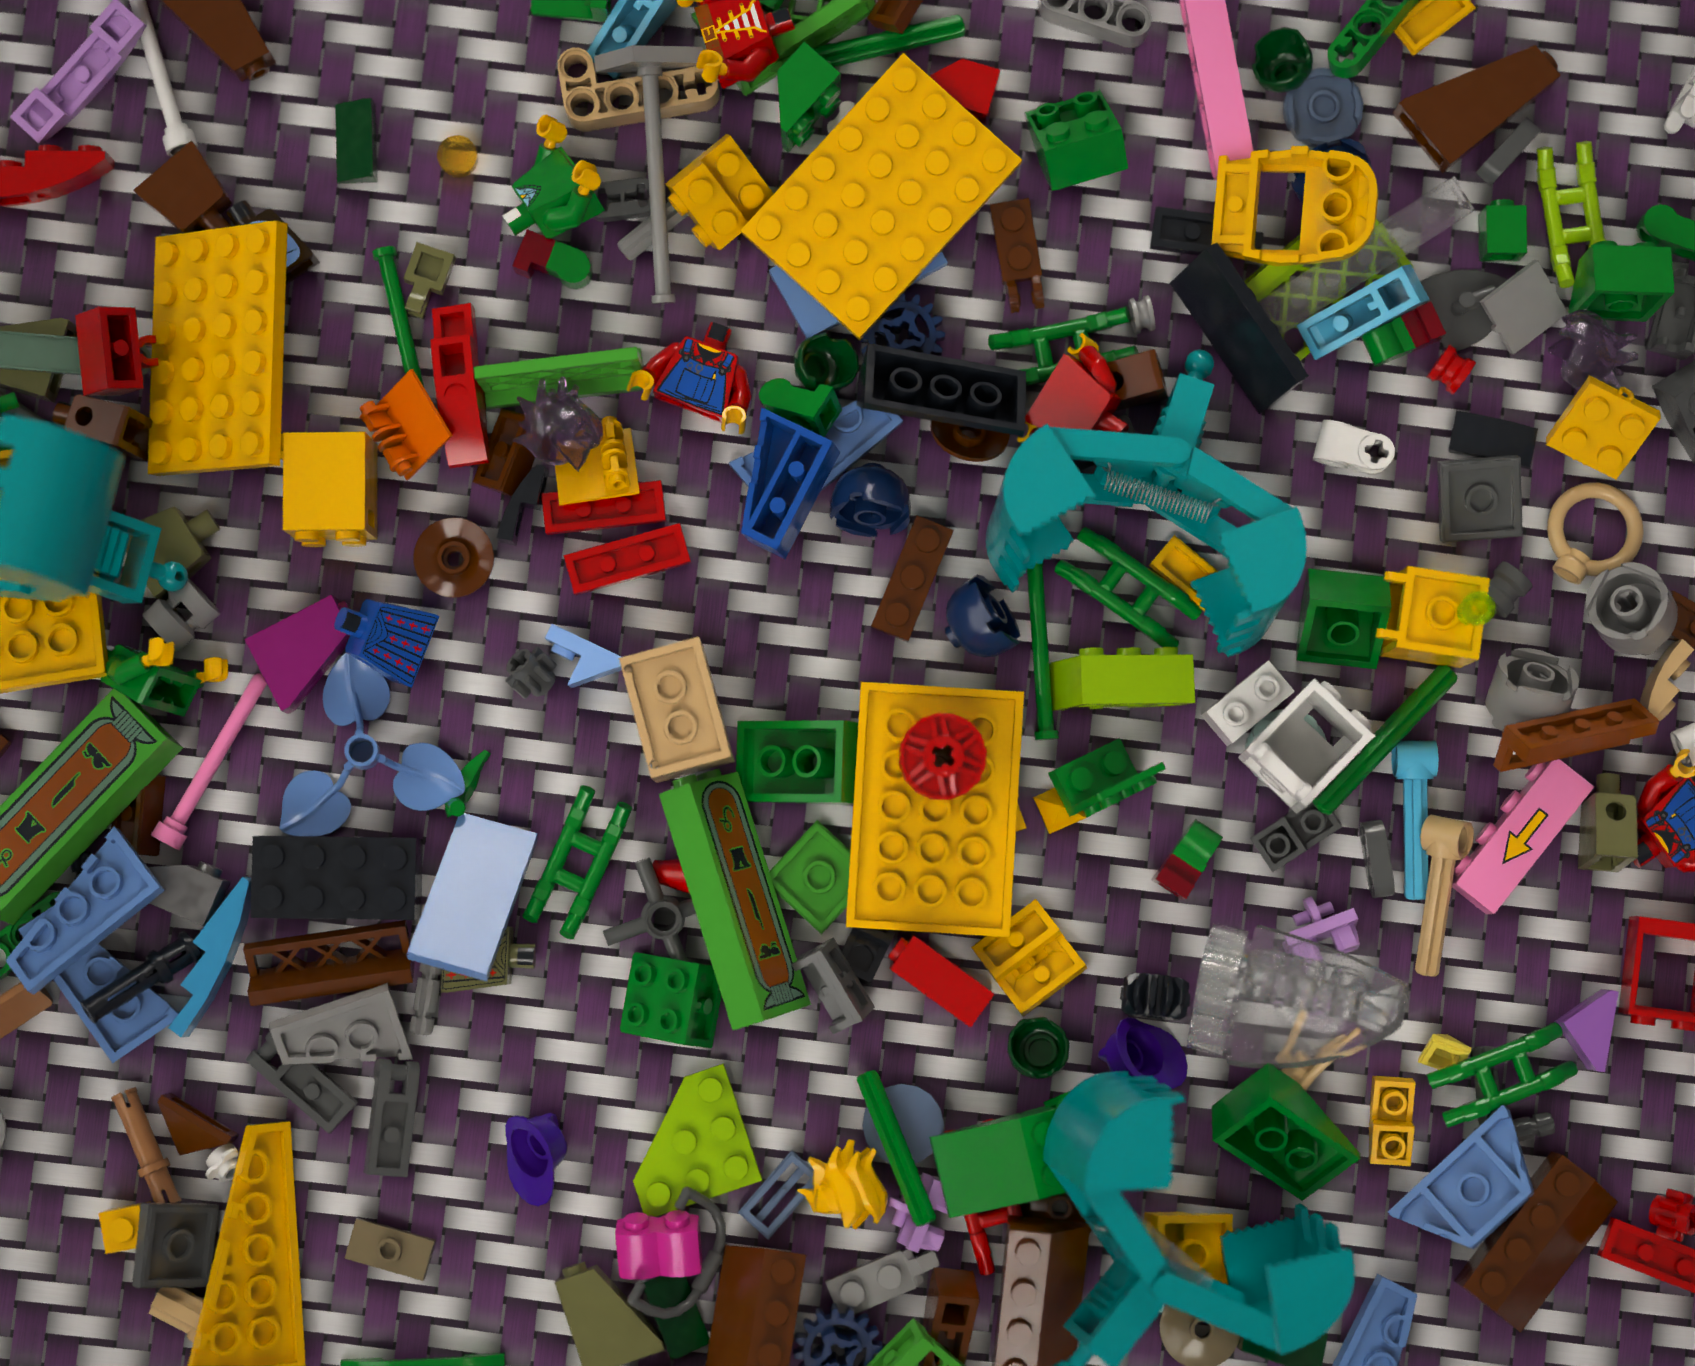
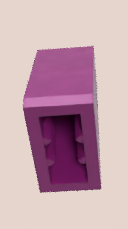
M329 595L244 639L282 712L290 714L295 711L345 649L350 635L336 630L334 623L338 612L343 607L351 609L346 600L339 602L336 597Z

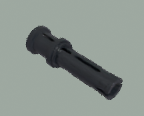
M185 931L178 933L177 940L158 952L154 949L151 950L145 957L146 961L114 980L111 984L86 1000H82L80 1005L90 1021L95 1024L99 1019L131 1001L156 983L168 984L173 981L174 974L192 963L197 964L202 956L190 936ZM182 952L180 956L169 962L171 958ZM150 971L153 972L152 974H150V975H148L147 977H145V975H146L147 973H149ZM136 981V984L108 1001L109 997Z

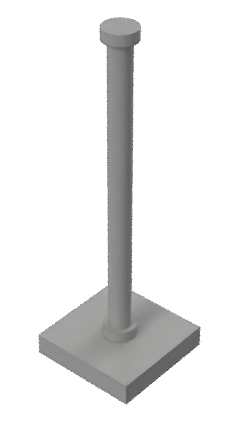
M632 45L594 56L595 72L638 73V77H642L655 295L651 296L652 304L676 303L675 294H671L658 76H662V72L696 66L699 53L704 50V47Z

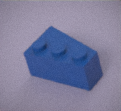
M761 407L759 419L761 424L758 442L754 449L753 473L751 483L749 482L741 533L750 543L786 559L840 451L833 441Z

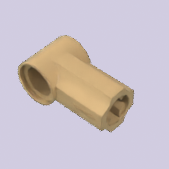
M161 1288L151 1304L149 1314L187 1333L186 1337L191 1342H194L204 1299L184 1288Z

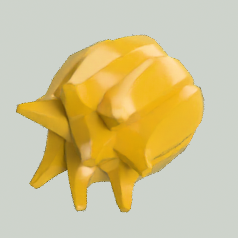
M848 1139L842 1151L838 1146L834 1148L828 1164L814 1157L808 1158V1162L813 1168V1189L802 1188L797 1189V1191L806 1197L813 1212L841 1214L844 1227L849 1229L852 1226L856 1230L870 1214L873 1217V1222L878 1224L886 1212L888 1193L872 1167V1161L877 1151L874 1148L870 1150V1148L866 1147L861 1152L856 1151L854 1153L855 1140Z

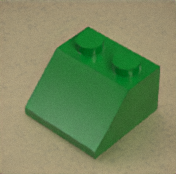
M1600 241L1592 244L1578 261L1568 311L1569 319L1646 322L1675 293L1671 247H1656V244L1653 242H1641L1633 246L1617 245L1614 241Z
M1308 568L1301 599L1296 661L1376 669L1384 640L1376 638V631L1378 628L1386 629L1391 611L1389 582L1384 581V576Z

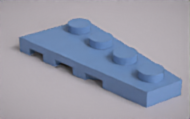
M857 400L842 407L841 413L825 436V438L834 442L840 454L821 491L902 425L903 420L898 414L856 406ZM754 452L729 462V466L747 487L752 479L755 460L753 458Z

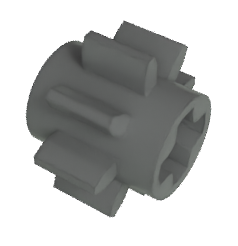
M535 647L532 653L528 649H521L509 659L506 669L510 676L505 681L524 699L530 693L539 697L552 688L556 676L551 670L557 664L539 647Z

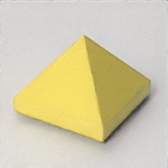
M1432 1034L1420 1054L1418 1062L1440 1070L1467 1059L1472 1048L1448 1034Z

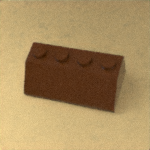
M1553 1151L1549 1153L1531 1177L1535 1194L1482 1242L1454 1280L1455 1283L1520 1333L1618 1203L1595 1179L1564 1155Z
M1008 1215L992 1366H1054L1059 1361L1068 1360L1077 1349L1078 1339L1063 1325L1082 1303L1090 1233L1088 1223Z
M725 1245L705 1366H789L805 1268V1254L768 1248Z

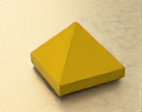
M1055 788L1033 797L1049 834L1086 818L1083 811L1069 817Z

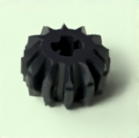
M1132 973L1124 977V984L1121 987V1010L1127 1015L1178 1021L1187 1016V1008L1190 1006L1191 994H1189V983L1180 977L1169 975Z

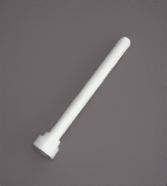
M129 0L133 14L146 25L140 39L167 125L164 129L165 135L162 138L168 156H174L190 141L198 148L194 131L188 129L186 123H182L146 0Z

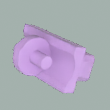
M1312 896L1303 899L1305 911L1292 915L1296 927L1308 922L1311 924L1286 933V940L1283 941L1287 953L1293 952L1303 969L1312 967L1324 961V956L1318 944L1319 941L1331 937L1338 955H1343L1359 948L1360 944L1356 930L1357 914L1354 908L1322 919V917L1334 913L1332 903L1329 901L1317 906Z
M922 1172L921 1180L933 1210L948 1214L940 1180ZM903 1195L901 1199L889 1196L887 1205L896 1209L891 1224L901 1227L896 1241L906 1246V1249L919 1253L920 1248L939 1251L945 1237V1230L931 1224L921 1227L916 1226Z

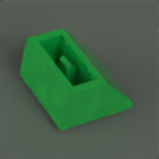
M803 42L777 71L782 148L788 153L795 145L799 148L802 147L813 135L815 129L812 126L821 116L828 118L841 103V99L838 98L841 95V73L806 42Z
M1100 90L1082 92L1074 98L1058 103H1045L1034 110L1024 112L1041 170L1052 191L1129 169L1122 128Z

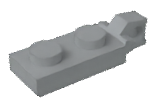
M898 1249L825 1280L834 1304H837L839 1313H845L847 1307L851 1306L854 1308L855 1315L916 1289V1286L925 1283L922 1274L932 1270L933 1267L940 1266V1261L934 1250H927L914 1256L911 1250L905 1249L901 1251V1249Z

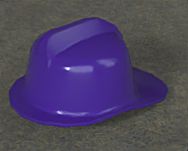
M1127 1017L1121 1020L1116 1028V1032L1109 1037L1105 1047L1098 1052V1058L1108 1064L1111 1072L1127 1071L1128 1077L1152 1076L1157 1079V1084H1166L1170 1089L1182 1085L1187 1076L1188 1065L1186 1055L1180 1043L1167 1031L1134 1018Z
M547 1113L530 1119L515 1115L509 1118L505 1125L509 1178L514 1189L523 1200L530 1205L541 1206L547 1203L553 1195L554 1170L566 1156L567 1143L559 1129L558 1119L555 1114Z

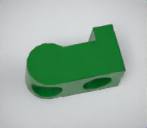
M1663 204L1651 207L1639 219L1636 230L1642 242H1653L1656 244V247H1671L1672 254L1695 262L1694 220L1678 215L1673 208Z
M776 378L766 382L759 391L760 402L766 410L823 437L826 436L842 411L834 388L824 384H819L813 392L794 387L786 379Z

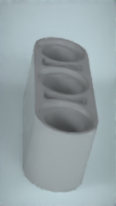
M1038 0L1037 8L1040 16L1045 21L1123 47L1133 48L1142 44L1151 26L1152 17L1149 9L1142 3L1134 0H1066L1067 3L1062 7H1053L1047 0ZM1089 6H1097L1104 12V16L1097 20L1087 17L1084 9ZM1127 18H1134L1141 23L1142 29L1136 32L1128 31L1124 28L1122 21Z

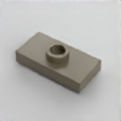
M358 1217L355 1220L345 1259L424 1281L436 1240Z

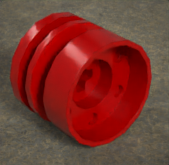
M935 713L921 718L906 732L899 747L898 765L904 781L915 793L930 800H951L965 795L979 783L986 768L987 749L981 733L970 721L956 714ZM945 746L950 747L952 751L949 756L954 760L952 765L943 764L940 767H936L933 764L936 756L932 753V750L935 747L940 750Z

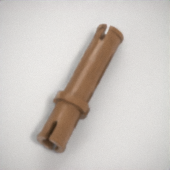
M137 1088L125 1090L131 1105L129 1108L121 1092L112 1096L111 1099L114 1101L141 1167L137 1170L140 1178L145 1177L154 1203H166L162 1193L163 1190H165L170 1203L182 1201L167 1168L171 1166L168 1158H163L138 1096Z

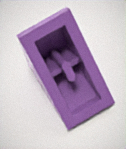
M1600 989L1554 1021L1561 1026L1564 1037L1589 1070L1605 1072L1619 991Z

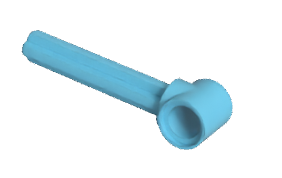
M1400 741L1392 749L1391 760L1393 776L1397 777V779H1403L1404 896L1409 900H1424L1426 898L1429 878L1428 855L1421 847L1420 835L1423 823L1428 817L1427 779H1434L1438 772V747L1436 741Z

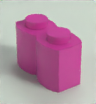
M674 1210L661 1217H653L645 1213L636 1212L617 1220L615 1239L619 1278L641 1280L657 1276L688 1277L701 1274L703 1256L699 1215L689 1214L684 1210Z

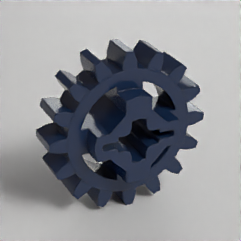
M903 293L898 298V301L894 302L859 341L876 345V335L879 339L886 342L887 347L941 356L943 349L935 343L945 340V332L938 331L935 328L942 324L943 319L941 316L931 318L930 315L934 309L932 303L927 304L923 308L919 306L920 295L916 294L912 301L908 302L905 300ZM903 311L902 315L895 319H885L891 313ZM918 317L925 323L929 338L918 331L916 326ZM902 329H907L908 338L911 340L904 339L902 344L895 343V335L893 333L899 334ZM867 346L861 349L863 357L865 356Z
M832 1304L831 1314L825 1315L820 1308H817V1320L815 1322L804 1318L803 1327L807 1332H796L795 1342L802 1345V1347L793 1349L794 1359L803 1360L798 1366H855L856 1354L862 1352V1348L865 1347L864 1357L858 1366H866L876 1356L873 1353H879L883 1346L882 1341L872 1340L879 1334L876 1325L866 1328L869 1321L866 1313L855 1318L853 1307L848 1306L845 1313H839L837 1304ZM835 1325H845L853 1329L847 1331L837 1328ZM820 1332L822 1337L820 1346L814 1348V1352L810 1353L812 1342ZM838 1344L840 1348H844L845 1354L838 1356L835 1351H831V1346Z

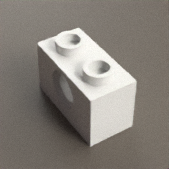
M1268 660L1201 716L1224 744L1228 746L1295 691Z

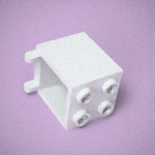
M1313 679L1238 756L1296 814L1306 808L1375 736L1369 731L1372 727L1371 723L1357 710L1353 709L1349 712L1339 702L1342 698L1339 692L1326 681L1320 684L1317 680ZM1313 708L1343 736L1334 746L1328 743L1304 720V717Z

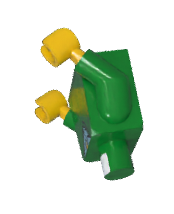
M542 115L538 120L536 131L540 137L545 138L544 144H539L533 167L513 183L512 188L521 204L504 214L503 218L515 236L536 224L544 237L551 239L569 229L580 226L581 223L599 215L605 210L594 193L601 184V178L597 173L596 166L585 160H580L575 165L561 146L556 148V143H561L565 140L567 129L556 118Z
M152 638L149 640L148 653L122 644H117L114 647L107 646V676L100 678L103 683L141 705L184 717L197 689L202 688L204 682H223L227 679L228 660L221 659L220 657L205 658L204 672H199L198 669L185 672L171 665L174 658V642L164 643L163 638Z

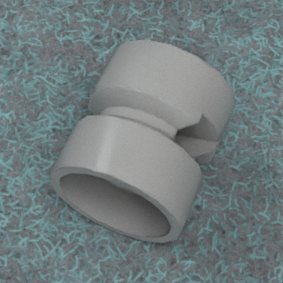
M189 578L182 589L175 592L168 591L169 598L167 600L157 599L142 613L145 620L166 643L174 642V650L177 652L195 638L194 629L197 627L205 629L220 615L217 607ZM181 602L193 614L188 620L176 609Z

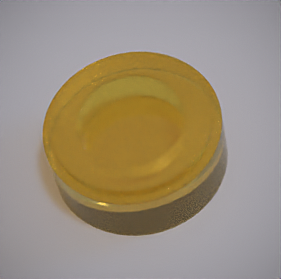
M454 135L446 138L440 144L437 151V159L446 174L461 178L468 176L475 170L478 164V152L471 140L464 136Z

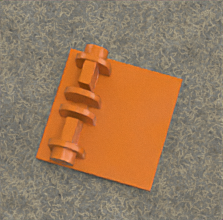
M410 369L377 405L374 401H368L359 408L362 413L360 415L362 422L366 424L370 432L376 431L372 435L373 441H382L377 448L383 453L389 463L391 472H397L398 476H404L406 480H409L452 437L451 432L413 369Z

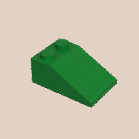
M845 720L738 721L736 772L739 774L747 802L853 805L858 722Z
M1269 1062L1212 1105L1213 1141L1301 1201L1360 1160V1152L1302 1086Z
M1043 1106L929 1137L949 1218L1031 1202L1065 1193L1059 1181L1043 1161L1046 1135L1057 1108Z

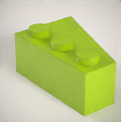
M1139 647L1116 649L1117 655H1104L1103 648L1079 649V656L1050 663L1053 711L1073 707H1090V709H1103V707L1141 708L1182 706L1195 703L1193 654H1178V647L1154 648V655H1141V648Z

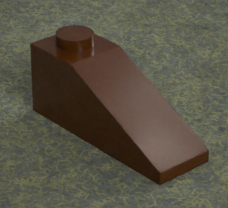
M933 1267L926 1298L923 1326L933 1339L965 1365L980 1300L974 1271ZM930 1351L919 1362V1366H939L940 1358Z

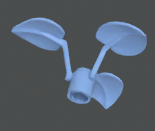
M344 653L339 658L327 677L323 690V707L327 717L337 726H348L356 722L355 735L349 738L345 744L344 752L348 761L344 764V769L334 785L326 773L315 770L302 772L290 781L283 796L279 828L283 833L291 836H324L336 831L346 822L351 812V802L339 790L344 786L354 767L359 770H368L379 762L399 771L393 780L394 793L404 806L416 811L436 809L447 803L451 798L459 797L465 792L464 779L457 764L445 751L429 743L409 745L403 752L402 764L380 754V748L371 736L364 734L363 720L373 721L384 714L390 703V688L384 676L347 653Z

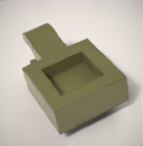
M416 242L403 278L405 283L413 285L405 309L408 310V315L423 319L427 311L431 292L443 295L456 260L454 254Z

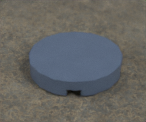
M1317 68L1311 71V74L1301 87L1287 92L1284 97L1282 114L1287 129L1296 140L1314 148L1327 142L1330 148L1341 145L1339 139H1348L1353 135L1362 119L1363 100L1359 88L1353 81L1351 82L1348 78L1335 76L1328 68Z
M900 1083L885 1087L884 1089L914 1163H919L933 1153L929 1137L942 1134L944 1122L941 1109L930 1093L916 1085ZM866 1107L862 1124L866 1143L871 1149L874 1148L877 1151L876 1156L890 1164L870 1112Z

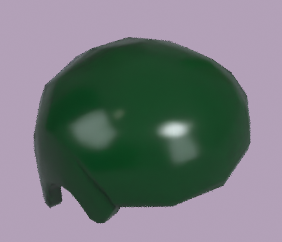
M1283 27L1269 31L1256 42L1254 46L1256 60L1255 64H1252V69L1259 84L1267 91L1279 93L1301 87L1311 74L1313 67V54L1302 34L1296 29Z
M827 333L817 334L799 344L794 354L795 375L809 391L814 392L819 384L833 387L836 392L854 381L859 372L858 355L851 342L847 339H833L828 337Z
M1046 1017L1022 1019L1009 1034L1007 1053L1012 1066L1021 1075L1032 1079H1044L1058 1074L1063 1069L1069 1059L1070 1042L1063 1028Z

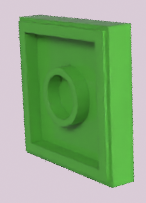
M816 820L769 871L775 892L821 935L847 908L850 850Z

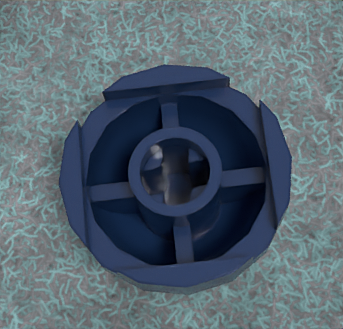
M866 463L845 473L836 483L830 501L829 516L831 519L833 517L836 518V526L839 529L854 535L877 537L878 532L876 529L890 528V535L897 534L907 528L910 522L911 501L908 488L902 478L893 471L886 469L883 465Z
M977 574L964 582L952 594L946 607V619L949 626L945 627V633L954 647L959 648L962 646L968 653L984 658L995 657L1018 645L1020 641L1017 638L1020 637V630L1005 600L1002 599L998 602L990 594L996 588L982 575Z

